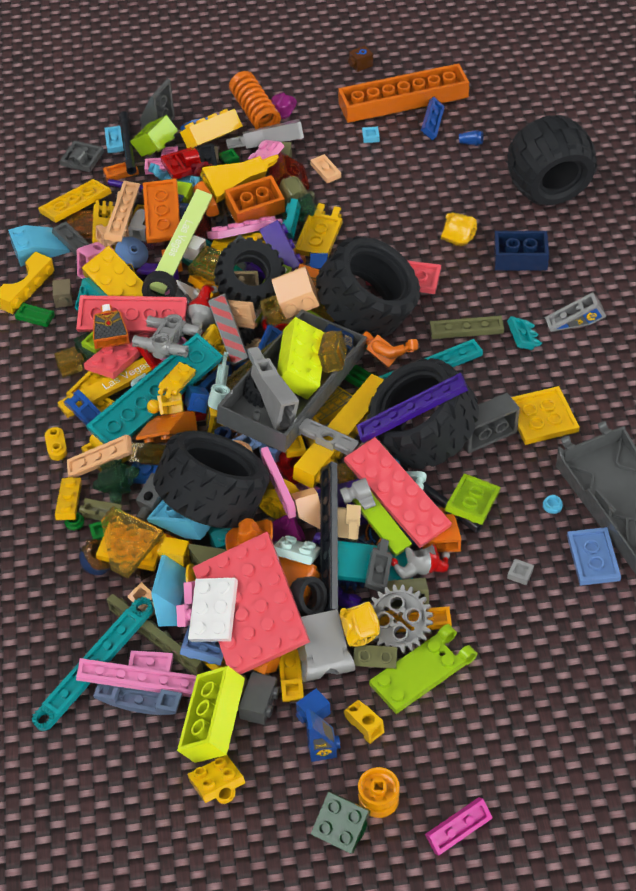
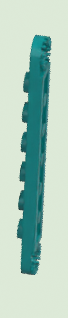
M147 597L135 599L134 603L123 612L82 659L110 662L152 615L154 607L150 599ZM140 605H148L146 611H137ZM79 663L33 714L32 722L38 730L46 731L52 728L91 684L90 682L76 680ZM48 715L47 723H38L41 716Z

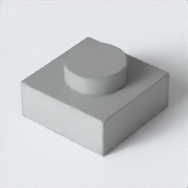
M514 559L507 579L527 585L534 570V565Z

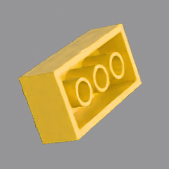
M110 246L106 247L82 267L84 276L86 278L89 277L108 296H143L142 286L144 282Z

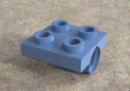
M188 626L180 655L221 666L223 653L219 642H191L188 640L190 628Z

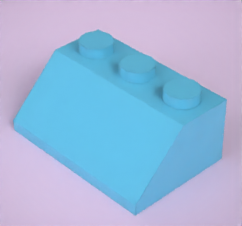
M161 555L151 592L158 627L177 626L176 605L184 604L186 568L166 555Z

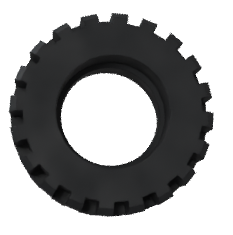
M247 237L246 241L240 238L237 239L236 243L231 242L228 244L227 248H224L221 252L214 270V275L216 276L214 279L215 285L218 286L219 294H225L228 300L253 302L254 310L258 309L259 305L263 308L276 297L272 279L285 274L284 261L281 257H278L279 252L276 249H271V244H264L261 239L254 241L251 237ZM241 262L254 263L263 271L265 282L257 286L246 285L236 277L233 268Z

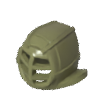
M298 177L283 178L280 182L279 189L285 198V210L287 203L291 202V198L298 199L301 209L305 207V204L313 201L315 197L314 192H307Z

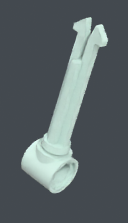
M225 351L221 364H218L216 381L211 387L208 399V406L214 410H217L219 403L230 392V388L226 386L229 366L226 365L228 352Z

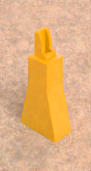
M274 155L263 160L259 156L241 163L204 167L200 176L216 203H219L225 199L226 189L264 178L267 169L278 161L279 156Z

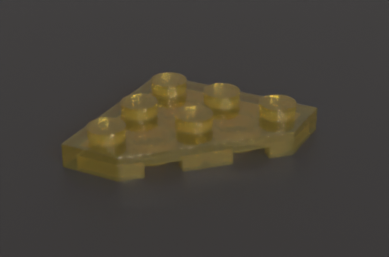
M114 506L101 519L111 570L129 578L161 539L163 530Z

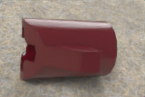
M208 162L192 164L193 176L202 179L200 176L202 168L213 165L208 164Z

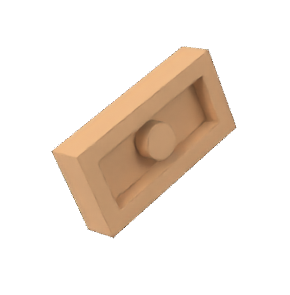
M325 154L310 160L311 166L326 183L341 178V172Z

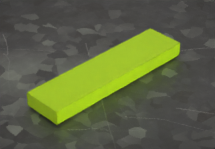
M373 493L372 496L376 506L366 510L363 509L357 499H353L354 505L361 506V514L379 537L389 540L388 548L395 557L404 552L406 547L410 548L412 546L411 541Z

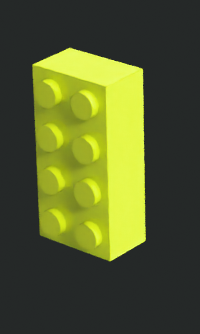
M295 317L283 330L277 372L293 393L308 400L320 387L327 334Z
M229 666L196 676L177 749L178 752L194 763L227 755L245 681L244 677Z

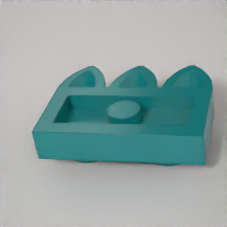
M510 316L507 323L517 347L533 350L534 347L542 345V342L535 338L539 334L532 330L535 327L533 323Z

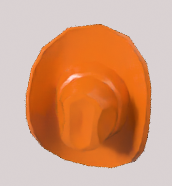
M245 518L240 521L238 527L229 530L225 536L226 550L232 549L265 532H268L272 539V521L265 519L255 522L251 518Z

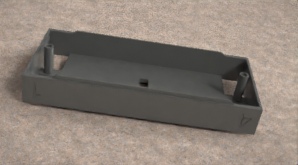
M304 310L297 314L296 317L322 331L328 324H331L353 334L354 340L353 348L343 359L324 351L320 387L308 400L295 394L299 399V405L292 425L288 429L275 430L266 407L260 408L259 405L255 407L253 403H249L248 399H245V384L248 377L251 376L252 367L219 403L217 408V423L284 453L299 436L298 430L302 422L306 418L312 420L365 354L367 337ZM283 332L263 353L265 359H271L276 370Z

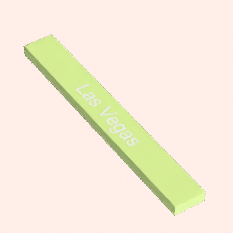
M196 189L155 271H164L174 276L210 204L212 194ZM160 282L150 284L151 290L161 294H165L168 288Z

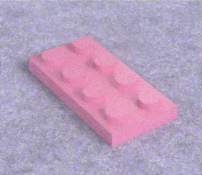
M265 216L257 220H246L244 223L228 224V227H212V231L207 232L208 239H222L260 231L259 229L276 220L281 224L283 222L282 219H276L275 216Z

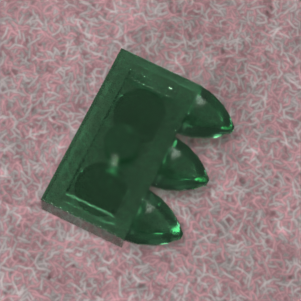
M308 193L298 199L301 206L298 220L304 222L307 214L314 216L317 209L312 195ZM286 207L285 212L282 213L285 220L287 219Z

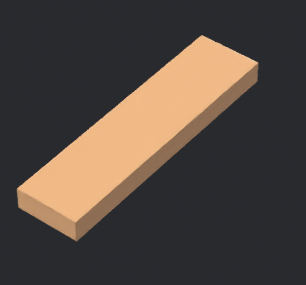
M126 434L67 459L68 477L76 478L131 455V436Z

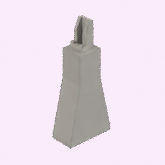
M295 119L242 132V136L226 139L228 149L243 146L248 149L258 147L265 140L285 142L302 139L304 135L301 121Z
M258 347L248 348L249 359L253 364L251 376L261 394L273 428L277 431L288 429L295 420L299 399L278 374L271 359H265Z

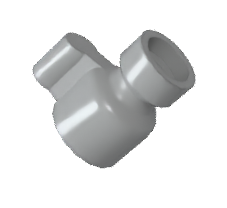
M366 478L353 482L350 488L344 487L339 489L345 504L352 502L353 499H357L364 510L376 506Z

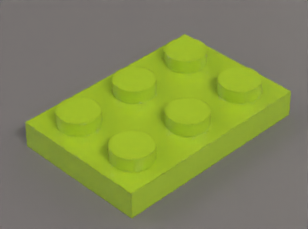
M464 473L446 504L445 511L468 519L473 523L483 525L501 487Z

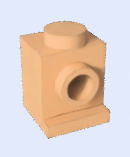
M142 582L127 596L133 603L137 598L147 597L153 604L152 591ZM142 604L138 608L143 612L146 611L148 605ZM155 609L149 619L155 615Z

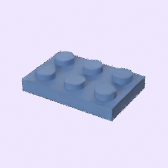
M607 527L567 532V539L580 586L621 580V574Z

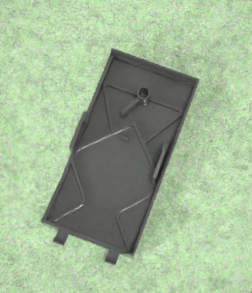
M605 420L598 423V428L602 435L577 445L571 443L569 435L561 438L565 450L560 446L558 447L556 468L600 527L608 528L611 542L636 574V446L626 431L625 426L611 430L607 427Z

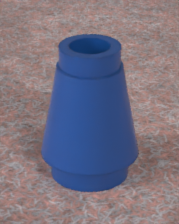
M474 130L460 133L459 143L479 146V144H483V131Z

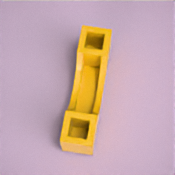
M35 251L25 261L28 275L20 282L3 284L0 287V309L14 314L21 304L30 298L42 286L43 282L53 274L55 270L52 258Z

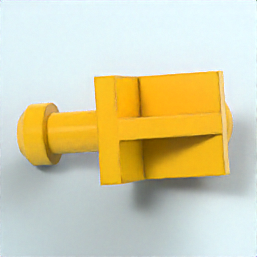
M178 393L177 396L172 395L169 399L165 395L157 396L158 400L153 399L147 403V410L152 414L160 411V415H167L184 411L181 393Z

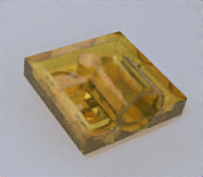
M205 245L188 266V272L214 281L216 277L214 270L222 251Z

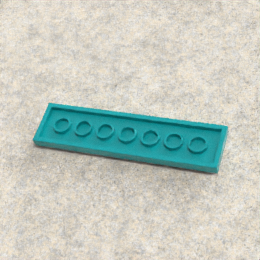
M196 333L183 344L189 346L186 358L171 354L86 425L87 429L103 444L126 434L133 437L152 418L160 414V411L156 414L150 413L147 410V403L153 399L158 400L157 396L160 395L158 394V386L160 382L179 362L196 369L195 376L187 383V385L193 386L223 360V355ZM187 385L179 392L181 395L186 392Z

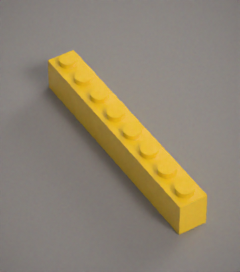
M371 374L327 427L353 439L357 435L359 436L356 425L367 420V415L370 414L368 407L371 398L375 395L378 386L384 379ZM331 436L323 437L325 440H333ZM314 441L294 465L293 480L310 488L315 487L320 483L321 469L331 461L336 462L337 459H341L344 454L335 449L331 451L316 444Z

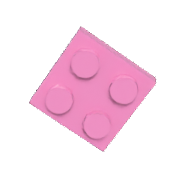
M265 140L259 144L258 150L252 153L248 160L259 156L263 160L278 155L285 146L279 141Z

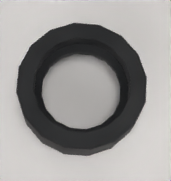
M153 271L144 280L142 294L147 297H175L178 289L177 281L167 272ZM153 282L163 283L170 289V293L168 295H158L150 289V284Z
M301 577L292 582L290 589L301 617L324 611L328 596L326 587L319 578ZM307 585L312 592V604L309 609L306 607L303 597Z

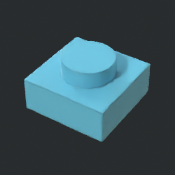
M378 126L362 128L363 143L380 142Z

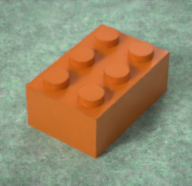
M272 175L225 190V203L235 223H244L246 220H257L260 217H271L285 212V198Z

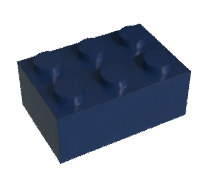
M495 231V270H548L549 247L547 231Z

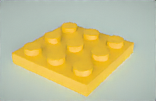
M559 386L511 397L520 408L518 431L525 445L579 432L580 427Z

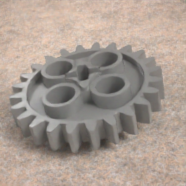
M403 584L400 590L397 589L396 585H393V591L385 587V594L378 591L380 598H371L375 603L372 606L378 616V620L387 616L390 618V621L385 626L380 625L379 635L373 641L379 639L378 646L385 644L387 647H397V650L400 648L403 654L406 647L413 651V644L420 647L419 640H427L424 633H431V630L427 628L428 625H433V621L428 620V618L433 616V613L427 612L431 605H424L427 598L422 597L419 599L421 592L417 591L413 594V587H410L408 591H406ZM395 600L403 602L399 609L392 608V603ZM384 608H389L398 617L402 616L407 624L414 627V630L411 631L400 621L396 623L395 618L386 612ZM411 613H419L417 621H409ZM399 629L406 630L404 638L396 637V632Z

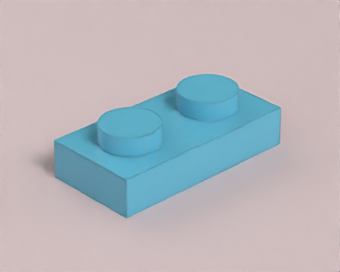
M121 127L104 128L108 153L124 151Z

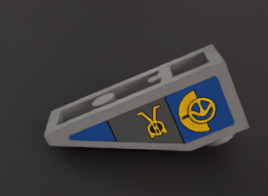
M592 292L546 316L545 319L549 330L553 332L591 325L605 318L606 314L601 302Z

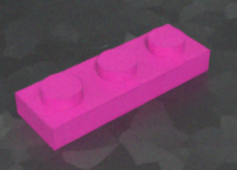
M478 797L425 835L434 853L440 855L493 817L484 799Z

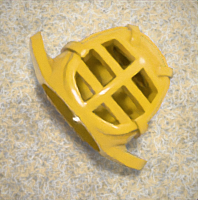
M453 212L446 215L441 239L458 246L467 245L476 234L477 220L473 217Z
M369 601L340 610V618L349 647L366 645L379 635L380 625L378 616Z

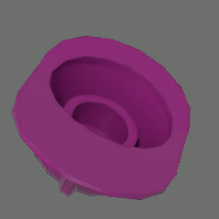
M283 92L271 98L272 104H274L281 115V120L289 117L297 104L294 97Z

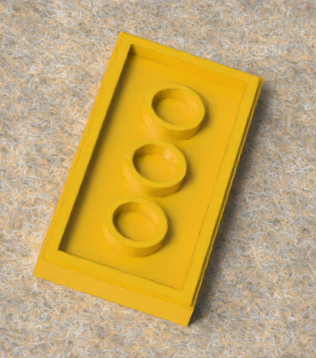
M92 179L40 206L38 209L42 215L57 223L93 204L96 200L108 196L112 192L109 187Z

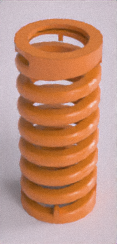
M241 71L235 74L229 82V89L254 128L259 129L279 124L281 115L255 76L249 71Z

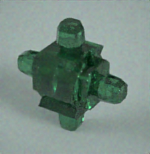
M122 459L101 465L102 470L98 473V479L93 482V489L110 494V502L121 504L123 494L131 492L130 486L133 484V479L139 475L137 467L122 464Z

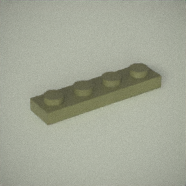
M502 316L430 321V331L432 339L504 334Z

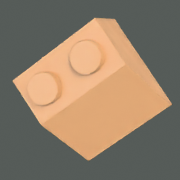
M305 266L272 279L278 303L286 319L297 315L301 310L308 311L320 306L317 290Z

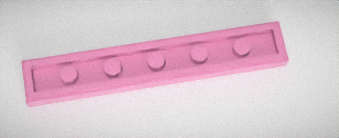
M80 658L76 680L157 693L164 689L182 693L184 697H191L196 675Z

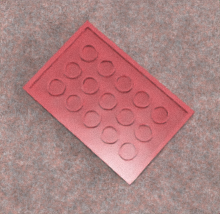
M268 532L193 567L197 579L236 578L238 580L231 641H218L226 665L241 675L310 643Z

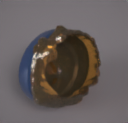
M86 540V544L82 546L79 554L80 565L88 574L103 575L110 568L114 567V564L111 562L96 559V553L102 540Z

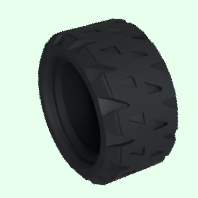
M355 236L353 239L350 237L342 241L321 267L316 277V288L319 289L317 292L321 304L326 308V312L342 327L361 335L365 331H368L374 337L377 334L381 337L390 335L412 312L420 298L419 280L415 276V271L410 263L393 247L383 241L368 238L367 236ZM354 275L371 284L383 299L374 296L364 289L355 279Z
M422 358L411 361L407 365H402L394 370L378 386L377 392L372 396L368 407L370 414L367 415V420L458 373L450 364L434 358L429 360ZM467 385L468 391L440 404L432 416L421 425L411 430H404L406 422L376 436V438L403 466L407 467L409 465L413 469H424L428 465L434 467L445 462L450 456L453 457L463 448L464 443L471 438L476 427L475 422L478 421L479 417L478 399L473 390Z
M185 431L173 435L168 440L154 474L153 485L161 499L170 508L184 517L216 528H237L238 523L245 518H254L270 478L263 462L243 445L210 432Z

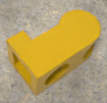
M360 700L355 701L344 710L346 719L364 735V739L369 744L384 733L383 720Z

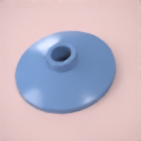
M124 237L122 242H117L115 252L126 264H132L133 268L137 269L147 262L148 249L141 240L134 237Z

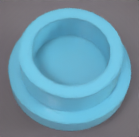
M549 495L543 501V508L550 514H556L562 510L563 502L560 497Z

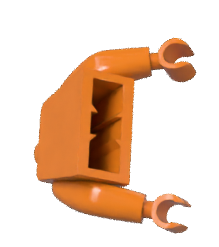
M365 331L363 334L367 337V348L365 350L386 368H389L397 357L418 349L417 339L408 340V342H405V346L402 344L393 347L378 334L376 337L372 336L368 331Z

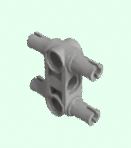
M171 314L164 318L149 315L146 320V326L157 328V330L150 338L134 335L132 346L147 349L158 359L166 358L171 354L186 358L189 346L177 343L184 335L194 336L198 333L201 336L202 326L189 324L177 314Z

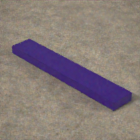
M459 373L356 425L360 440L364 443L468 391L464 376Z

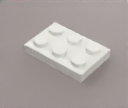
M236 578L195 579L188 640L191 642L231 641L238 585Z

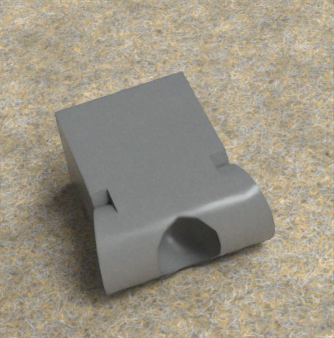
M338 609L301 617L310 639V643L297 648L300 661L302 662L301 675L303 682L321 679L325 673L338 675L355 671L353 658L347 651Z

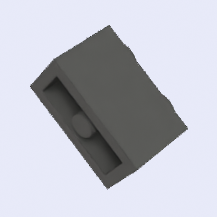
M256 672L251 673L238 707L240 719L265 725L267 717L270 718L273 712V700L278 699L280 692L276 677Z

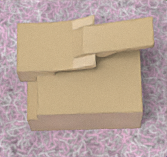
M347 504L346 508L338 507V540L357 542L361 515L360 505Z

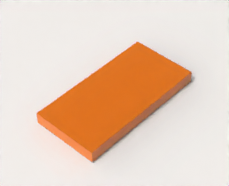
M177 178L144 182L143 195L147 244L171 241L180 223Z

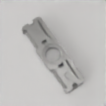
M306 418L299 426V436L302 434L313 439L316 444L331 451L335 449L349 455L357 449L359 444L357 440L309 418ZM331 436L333 440H325L323 437Z

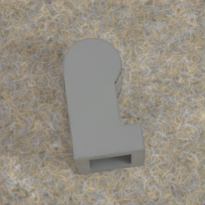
M139 209L135 212L128 226L129 237H134L141 241H146L144 209Z

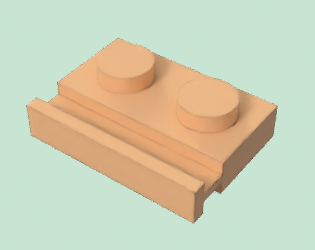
M228 300L237 326L254 329L257 323H255L256 316L253 302Z

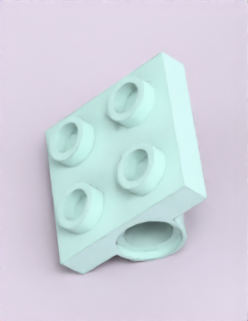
M282 536L274 545L278 556L311 565L320 555V547L316 546L314 542L297 541V538L293 536Z

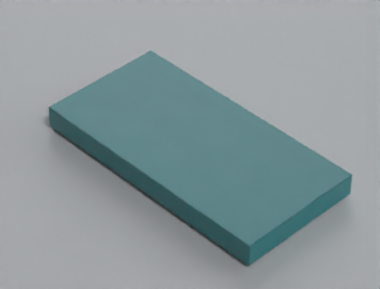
M338 541V580L365 583L370 554L373 547L377 548V545ZM405 551L396 557L392 556V558L398 560V564L402 567H405L408 563ZM391 566L388 581L403 580L395 568Z

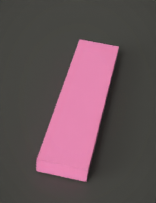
M268 446L261 448L262 462L269 472V478L288 518L296 517L295 503Z

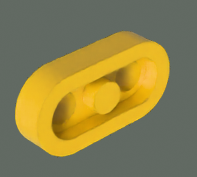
M58 427L48 429L45 432L48 455L52 460H62L67 456L64 432Z

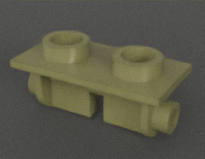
M84 498V505L80 506L79 513H82L84 518L100 521L108 519L111 523L120 524L122 504Z
M363 645L354 648L355 666L396 669L397 647Z

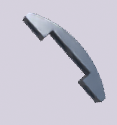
M98 684L93 696L95 699L106 704L133 712L171 715L177 713L182 693L164 689L157 693Z

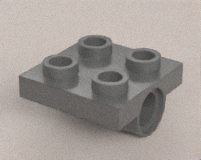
M73 141L61 158L60 164L64 167L91 172L104 153V149L101 146Z

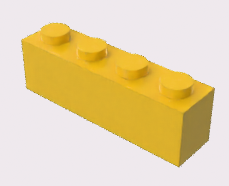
M228 109L219 112L220 115L214 113L208 116L207 120L202 118L196 121L197 124L195 125L193 122L185 125V129L180 134L186 147L193 149L243 127L236 110L228 111Z

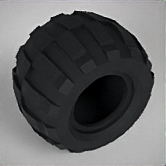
M549 115L529 123L514 136L515 138L508 147L507 163L510 177L517 189L538 205H555L572 199L590 184L597 171L596 151L592 140L585 129L576 121L566 118L564 115Z

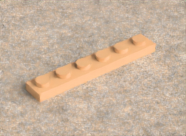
M123 181L105 231L104 239L112 242H122L140 190L139 183Z

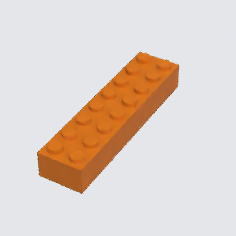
M459 63L338 88V104L347 123L426 107L432 97H435L440 103L469 98V80Z

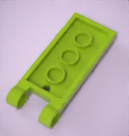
M446 624L436 635L396 662V669H385L369 680V685L397 714L465 665L470 664L476 658L477 652L470 645H467L455 656L445 644L451 642L457 632L450 624Z

